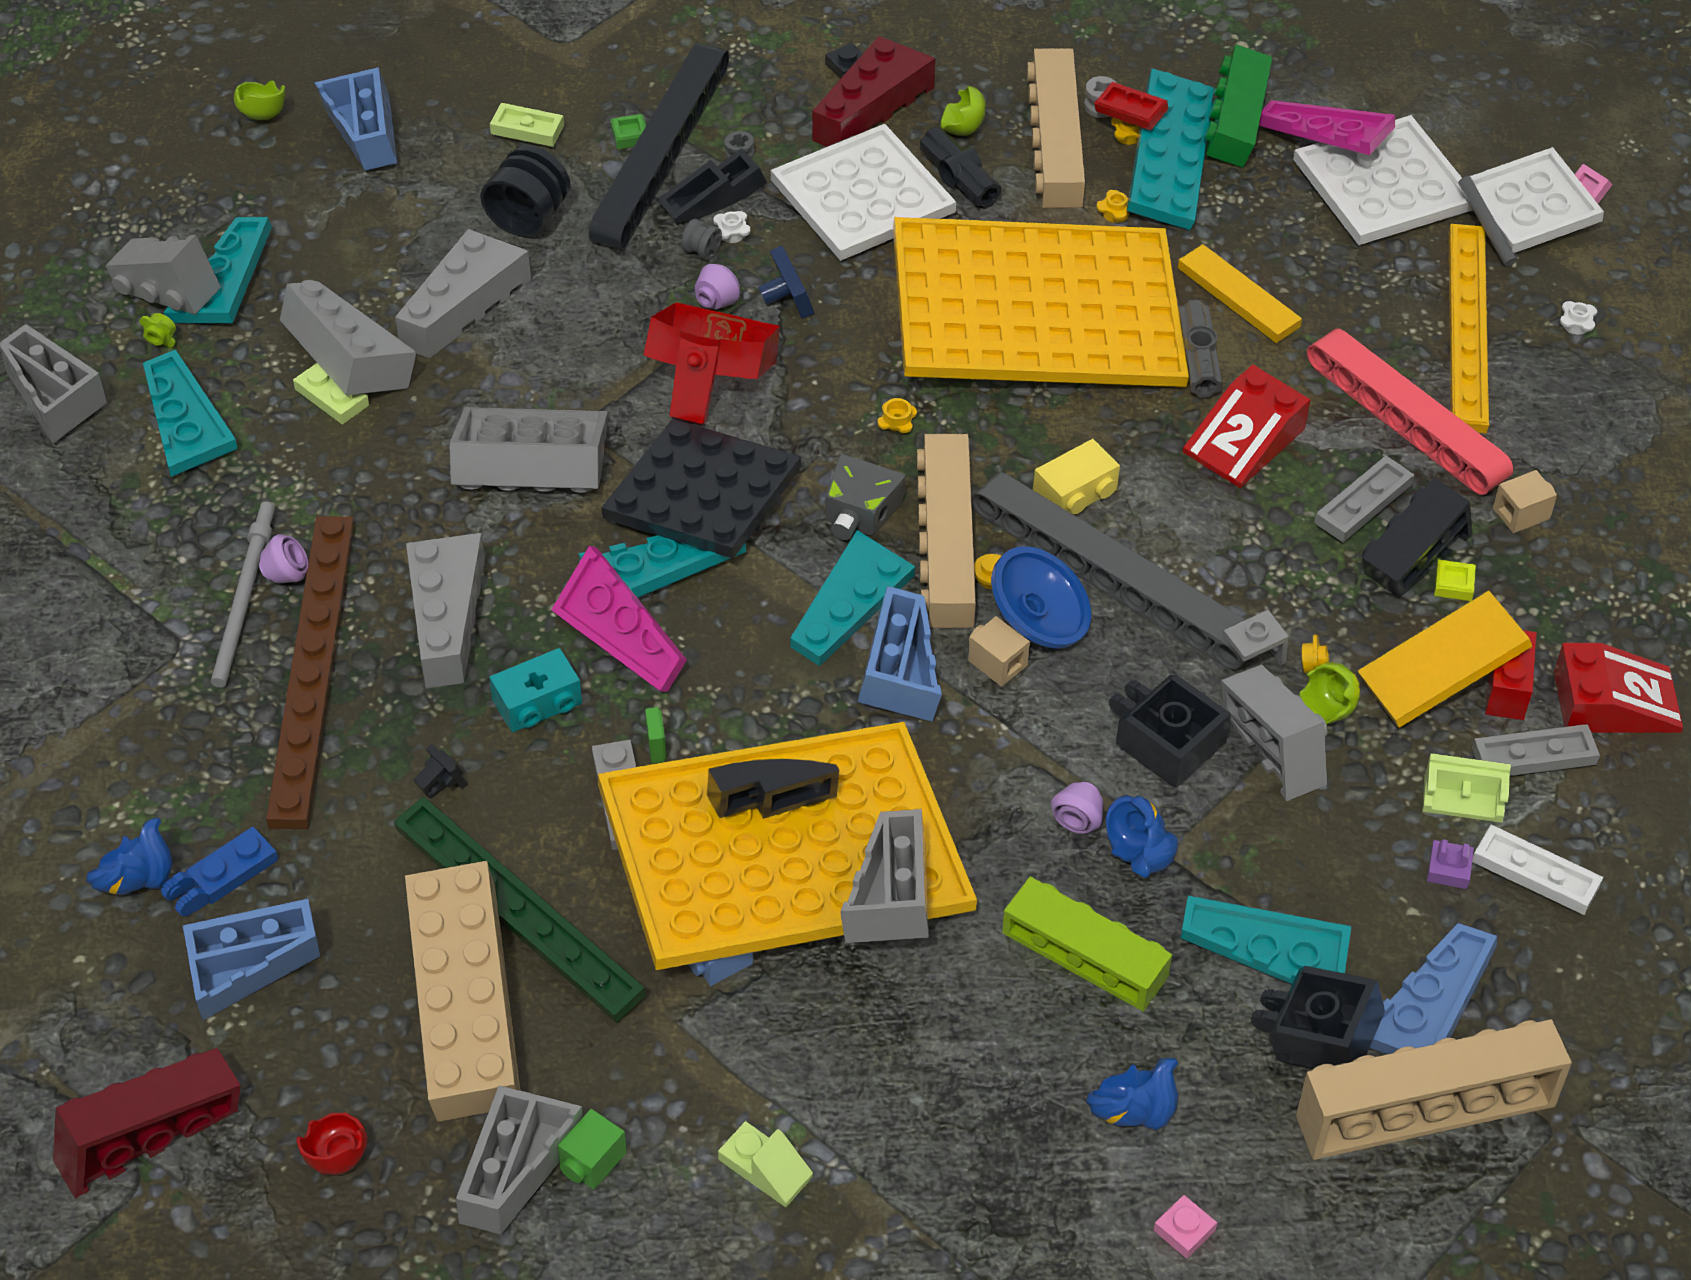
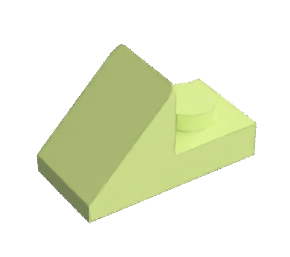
M745 1121L718 1150V1160L784 1207H787L813 1178L811 1169L779 1129L770 1137H767Z

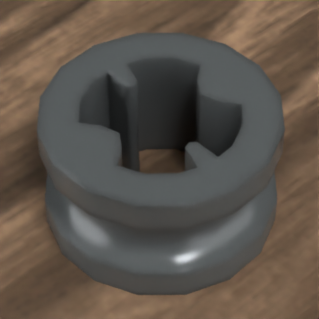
M736 131L725 137L724 145L727 158L741 148L751 158L754 156V139L750 133Z

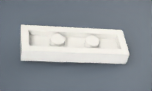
M1490 825L1472 859L1473 863L1583 915L1588 910L1603 880L1602 876L1493 825Z

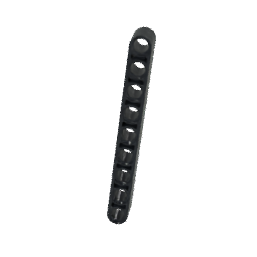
M700 43L694 44L596 210L589 227V240L591 242L622 250L626 248L724 78L729 64L728 50Z

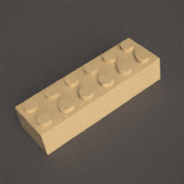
M482 861L405 875L428 1100L437 1122L488 1113L499 1085L520 1091L496 889L488 862Z
M1552 1019L1541 1022L1529 1020L1504 1030L1486 1029L1475 1036L1462 1039L1445 1038L1439 1040L1434 1045L1414 1048L1408 1046L1383 1056L1365 1055L1350 1063L1336 1066L1331 1064L1317 1066L1312 1071L1306 1073L1296 1117L1312 1159L1315 1160L1555 1107L1572 1062Z

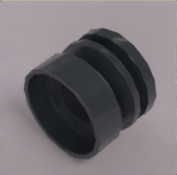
M519 145L509 152L506 159L500 164L499 169L492 174L483 186L480 193L481 205L487 216L504 231L519 237H533L541 232L553 212L558 209L561 202L567 197L571 189L570 177L565 167L555 156L546 150L533 145Z

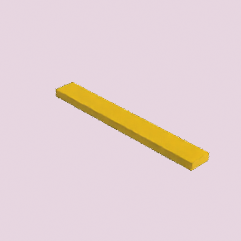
M1450 224V412L1478 433L1487 434L1489 427L1485 230L1482 226Z

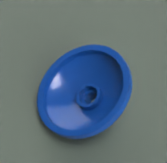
M1029 546L1012 548L998 559L991 576L992 591L999 611L1015 631L1026 639L1049 648L1072 646L1086 634L1091 623L1089 598L1078 577L1064 562L1044 550Z

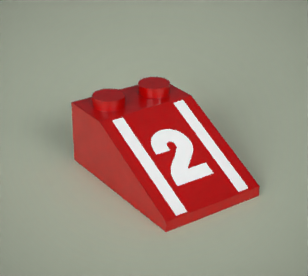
M1252 364L1229 385L1185 444L1183 453L1238 488H1241L1305 430L1311 399Z
M1562 643L1554 668V676L1564 727L1588 724L1591 733H1682L1683 724L1669 666L1603 643Z

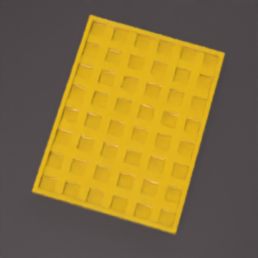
M894 217L893 236L904 376L1187 386L1189 375L1166 228Z

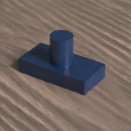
M783 246L771 250V256L780 276L758 286L765 304L769 305L790 295L802 319L814 314L807 292Z

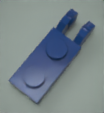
M252 826L188 868L186 872H178L171 879H168L162 885L161 893L170 901L181 895L182 897L176 901L175 909L181 916H189L209 903L212 905L277 862V852Z

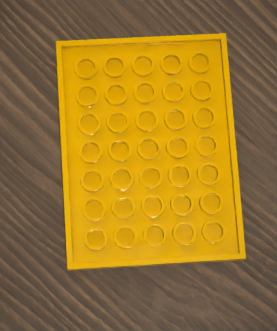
M905 722L598 774V787L656 970L844 935L840 911L844 901L847 902L853 889L854 876L856 871L861 869L865 859V849L880 812L922 809L926 845L928 919L976 910L977 898ZM760 759H797L836 764L839 768L837 797L764 819L757 807L719 818L707 797L708 769L731 763Z

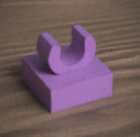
M1444 839L1441 841L1433 840L1427 882L1467 889L1470 881L1474 847H1470L1469 844L1465 843L1463 845L1448 843V840Z

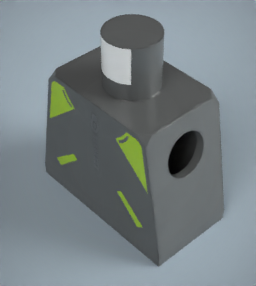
M841 453L826 497V519L833 523L831 526L833 535L841 540H849L854 531L857 530L867 535H875L905 499L906 474Z

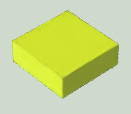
M1438 559L1434 596L1472 601L1476 565Z

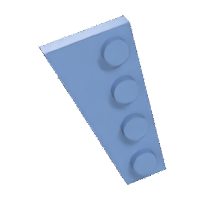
M1457 923L1426 956V962L1416 973L1412 971L1402 982V988L1390 1000L1387 998L1383 1002L1385 1013L1370 1048L1386 1054H1392L1403 1047L1420 1048L1434 1045L1439 1040L1451 1038L1497 947V936Z

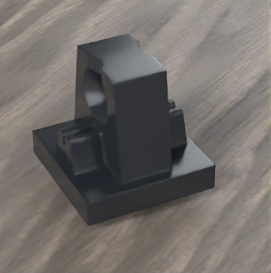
M432 744L426 748L430 758L426 761V767L418 774L414 782L428 798L432 799L444 788H450L455 784L461 789L468 785L462 776L464 773L450 756L442 749L439 751Z

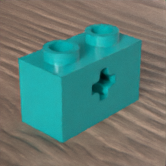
M560 648L489 676L492 701L511 733L523 728L532 727L544 719L559 713L568 712L582 704L580 679Z

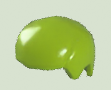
M269 81L266 85L257 82H244L235 89V106L250 119L269 120L276 117L283 109L286 87L282 85L280 90H278L274 81Z
M967 86L965 90L958 91V94L961 96L960 102L949 103L945 107L940 125L941 129L945 132L964 137L973 134L983 123L986 101L981 92L972 86Z
M1326 662L1307 673L1309 682L1300 691L1299 696L1308 708L1324 719L1326 725L1343 720L1354 712L1360 696L1359 682L1355 674L1346 666L1340 663Z

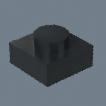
M851 42L825 54V65L841 79L863 53Z

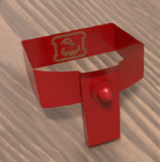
M678 302L652 315L643 356L676 365L669 416L700 424L707 423L715 375L758 379L777 363L780 326Z

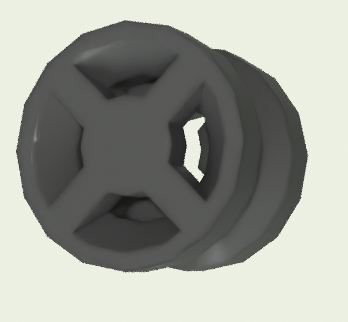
M694 218L688 223L683 232L681 248L689 253L698 252L701 258L710 260L715 256L720 247L722 231L715 226L706 227L703 221Z

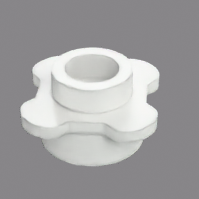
M743 211L720 213L714 216V224L718 225V228L721 229L722 240L727 243L740 242L750 233V226L746 225L745 222L747 215Z
M1572 301L1563 303L1562 310L1564 311V316L1560 318V323L1566 331L1580 335L1594 329L1595 322L1593 317L1596 316L1597 309L1593 305H1586L1580 302L1574 303Z

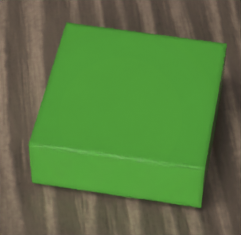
M643 114L610 119L611 130L617 149L634 147L646 127Z
M659 707L645 709L650 760L651 763L665 762L666 746L662 713Z

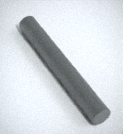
M1470 176L1463 177L1459 180L1458 184L1504 266L1512 265L1516 262L1517 258Z

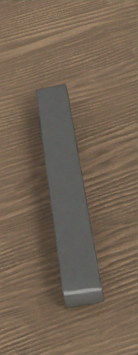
M996 473L972 495V505L983 518L1028 546L1054 555L1064 562L1078 577L1228 669L1235 670L1245 662L1224 636L1225 629L1245 620L1241 616L1005 473Z

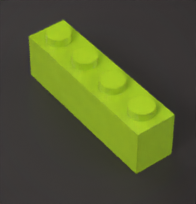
M1029 877L1004 910L1002 927L1004 935L1143 1012L1169 977L1172 954L1166 951L1163 946L1136 935L1120 922L1105 918L1096 913L1089 905L1083 902H1076L1063 895L1051 884L1041 883Z

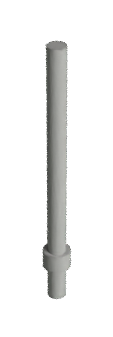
M262 502L260 504L256 522L252 523L247 536L249 547L211 678V684L215 687L222 688L226 686L259 568L260 555L271 539L272 528L270 525L275 506L270 502Z

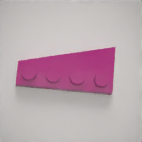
M1271 100L1261 111L1259 126L1371 155L1395 128V115Z
M589 546L551 610L659 691L668 692L687 659L598 548Z

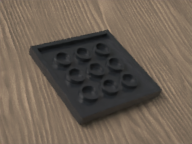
M672 419L601 507L602 517L609 521L734 558L802 468L801 456Z

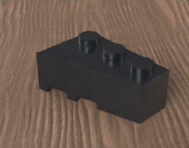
M1435 477L1426 487H1419L1413 494L1410 505L1402 513L1398 512L1390 519L1386 531L1378 540H1371L1362 553L1364 574L1398 598H1401L1429 573L1430 569L1427 566L1437 556L1445 560L1452 552L1448 548L1458 538L1467 541L1472 536L1470 501Z

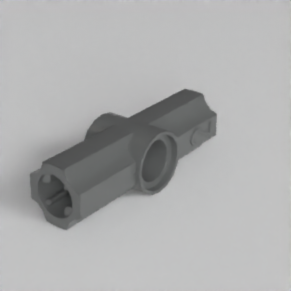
M1189 300L1187 304L1179 307L1178 311L1190 391L1197 394L1199 398H1208L1221 391L1222 388L1216 351L1217 334L1212 328L1209 306L1204 305L1201 300Z

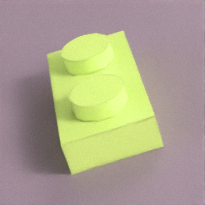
M501 103L490 122V132L493 135L553 147L564 127V116Z
M318 363L293 379L295 390L342 425L369 406L368 395L365 393L345 395Z

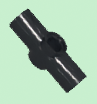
M934 127L926 132V135L920 140V150L938 166L943 182L949 188L958 186L977 206H982L985 209L994 205L995 200L1001 195V185L982 168L981 159L977 152L971 147L962 149L944 130H940L938 127Z

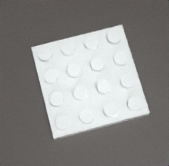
M1412 115L1396 119L1395 128L1371 155L1322 142L1296 149L1294 152L1293 160L1358 245L1473 210L1458 184L1462 177Z
M886 124L771 170V181L840 261L893 239L894 217L941 219L956 212V201Z

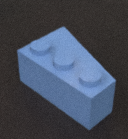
M379 67L315 82L327 114L364 170L397 163L390 96Z
M887 586L857 702L933 722L942 694L940 685H937L935 673L936 660L935 655H932L930 645L931 631L925 597L923 595Z
M308 899L183 925L195 999L202 1021L320 957Z

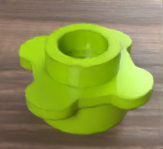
M154 313L150 318L148 316L141 317L139 323L144 328L143 337L148 342L156 346L164 344L168 348L174 347L176 341L172 336L176 332V326L169 317L161 313Z

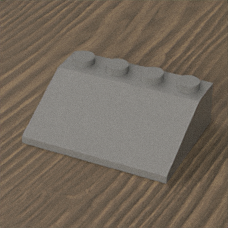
M464 407L450 440L451 484L461 485L464 489H478L483 485L497 486L501 490H515L519 486L534 487L537 491H552L558 487L570 488L574 492L581 493L589 492L592 488L598 489L602 475L608 411Z

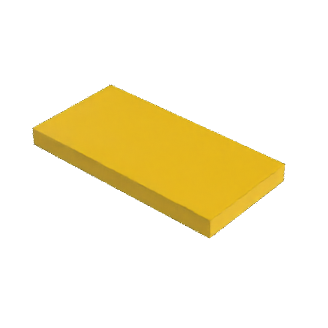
M1487 591L1359 669L1358 674L1384 710L1400 728L1531 648L1532 644L1530 638L1490 591Z

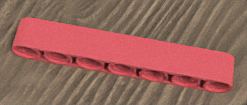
M1334 329L1308 346V360L1319 373L1473 492L1485 495L1512 476L1513 464L1502 450L1345 331Z

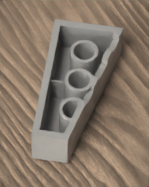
M304 280L302 283L286 285L280 321L345 395L406 389L409 387L416 357L415 350L319 281Z

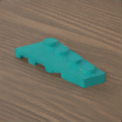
M236 217L215 244V254L208 259L221 286L219 290L196 314L174 310L168 306L164 311V315L169 317L174 323H233L272 229L269 218Z
M176 349L143 362L171 477L238 449L235 437Z
M857 530L790 637V647L818 666H821L880 610L887 586L902 589L915 576V566Z
M658 535L646 538L647 544L626 548L625 543L609 546L610 552L602 553L637 598L730 559L729 557ZM745 544L742 546V548L739 550L736 556L746 552ZM585 552L578 553L579 562L582 559Z
M1188 896L1180 938L1293 984L1298 970L1304 966L1345 973L1351 926Z

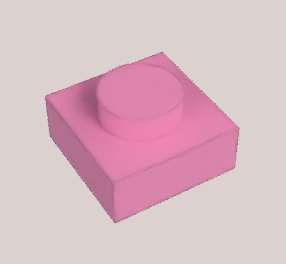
M1582 164L1575 174L1597 203L1601 201L1613 185L1608 179L1585 164Z
M1183 1195L1155 1222L1154 1232L1187 1259L1216 1231L1217 1222Z

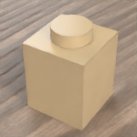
M1537 470L1499 484L1493 509L1513 533L1549 520L1557 494L1553 486L1546 482Z
M995 616L987 624L976 627L969 637L968 661L1002 687L1028 666L1030 641Z

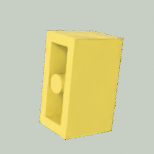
M1091 439L1035 469L1033 490L1071 514H1078L1086 506L1101 498L1105 499L1111 496L1117 490L1120 465L1094 439Z

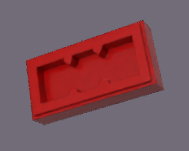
M1111 82L1094 102L1096 112L1148 130H1152L1169 109L1167 100L1115 82Z

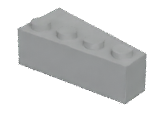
M468 229L395 316L398 339L415 350L417 354L431 358L460 336L464 326L471 322L477 323L485 317V310L496 302L499 304L503 303L510 297L511 290L518 285L524 287L531 281L528 251Z
M476 533L406 543L425 687L433 688L464 683L471 646V632L476 618L475 609L481 589V575L484 572L485 566L482 534Z

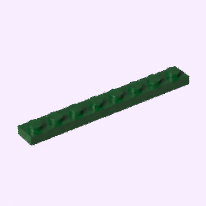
M424 796L394 821L396 830L440 869L487 861L495 883L499 921L613 1021L617 1023L646 996L644 986Z

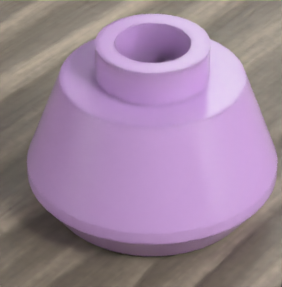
M707 264L702 268L695 284L696 298L706 308L720 309L738 301L740 285L736 276L727 267L720 264Z
M278 534L270 540L261 552L259 567L263 576L275 583L299 582L306 576L308 558L303 547L296 539L291 536Z
M1088 782L1071 783L1056 794L1051 801L1052 812L1057 822L1072 832L1089 833L1097 830L1102 823L1103 798L1099 790Z

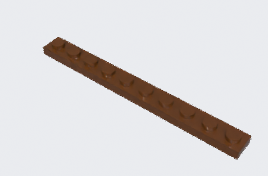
M316 516L266 817L268 829L309 828L355 530L353 517Z

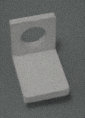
M1269 610L1224 630V636L1243 661H1247L1269 650L1280 665L1286 663L1289 636Z

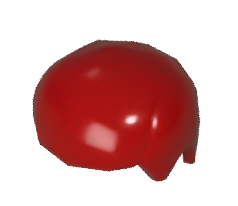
M346 1112L330 1113L317 1121H309L305 1137L298 1136L296 1143L301 1156L309 1167L322 1175H341L350 1171L360 1161L367 1147L368 1136L363 1124L357 1118Z

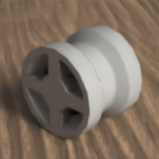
M1098 76L1093 77L1087 82V97L1085 98L1084 109L1089 115L1096 118L1109 117L1108 115L1096 112L1094 102L1111 82L1116 83L1112 78Z

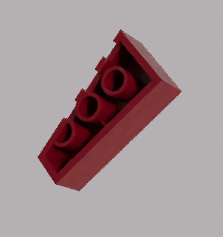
M878 36L813 109L812 141L828 147L868 131L876 123H885L892 118L893 111L902 105L904 107L911 105L915 102V96L922 91L927 94L934 89L936 58Z
M215 1048L204 1053L192 1054L185 1060L164 1068H154L145 1075L126 1082L113 1083L104 1090L91 1095L70 1099L63 1105L56 1107L53 1162L76 1199L89 1192L86 1184L105 1174L111 1180L126 1172L123 1164L144 1153H147L149 1158H152L165 1151V1148L172 1142L175 1136L182 1133L185 1138H189L237 1112L241 1085L219 1049Z

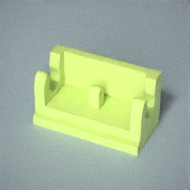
M1430 754L1424 776L1422 812L1502 823L1505 802H1508L1511 764Z

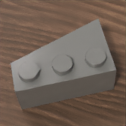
M189 235L185 240H179L177 236H170L166 241H159L157 237L131 239L105 265L112 278V285L121 294H129L150 303H159L169 306L174 310H182L192 314H196L221 287L197 235Z
M27 324L0 342V351L7 374L52 443H55L107 403L100 375L97 371Z
M1262 664L1221 680L1223 708L1231 713L1230 721L1247 746L1255 744L1266 759L1261 762V766L1268 774L1273 771L1276 773L1283 785L1280 793L1284 799L1289 801L1326 786L1325 736L1327 735V726L1324 719L1308 708L1300 696L1294 695L1283 685L1278 676H1274Z
M922 809L880 812L865 849V859L861 869L856 871L854 876L853 889L847 902L844 901L840 911L845 943L929 938L926 845Z
M499 1085L456 1197L459 1224L502 1234L560 1162L558 1144L583 1118L582 1106Z

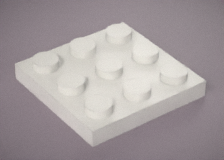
M1553 147L1470 176L1513 253L1603 221L1604 211Z

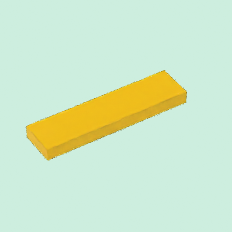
M1204 244L1179 259V270L1275 343H1278L1301 327L1302 318Z

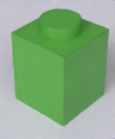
M590 1109L558 1144L561 1171L571 1181L575 1183L582 1181L594 1190L627 1153L625 1131L593 1109Z

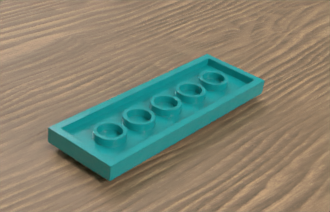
M1152 68L1147 81L1146 93L1167 100L1169 109L1152 130L1140 127L1126 211L1191 230L1196 217L1206 147L1204 135L1209 124V112L1212 105L1214 87Z

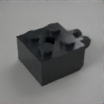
M1169 675L1153 690H1150L1143 684L1141 685L1136 680H1130L1124 687L1128 698L1117 693L1108 701L1110 709L1120 717L1116 744L1174 787L1182 783L1226 743L1231 713L1178 675Z
M1304 966L1298 970L1289 992L1275 991L1273 989L1263 991L1260 1002H1262L1265 1008L1273 1011L1255 1010L1251 1017V1023L1260 1031L1270 1033L1269 1036L1277 1061L1314 1069L1323 1064L1336 1066L1350 1063L1359 1057L1367 1055L1385 1013V1008L1377 980Z

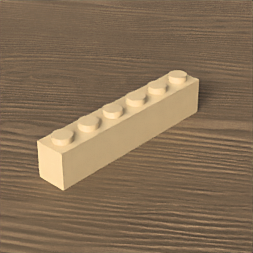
M1034 49L1033 62H1027V82H1033V84H1029L1028 101L1029 104H1035V106L1030 107V126H1036V128H1032V148H1038V150H1034L1033 168L1034 171H1040V173L1035 174V193L1042 196V208L1083 207L1085 176L1073 49Z
M924 434V449H917V471H924V476H918V498H925V504L918 505V526L926 527V532H919V554H926V560H920V583H927V589H921V595L925 597L930 627L974 628L976 603L968 434Z

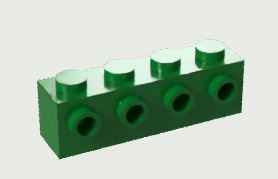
M1235 44L1230 56L1224 55L1218 73L1223 76L1219 77L1213 93L1218 99L1215 98L1209 112V118H1212L1213 121L1209 122L1204 135V140L1208 141L1206 155L1242 168L1244 167L1255 146L1272 62L1271 56Z

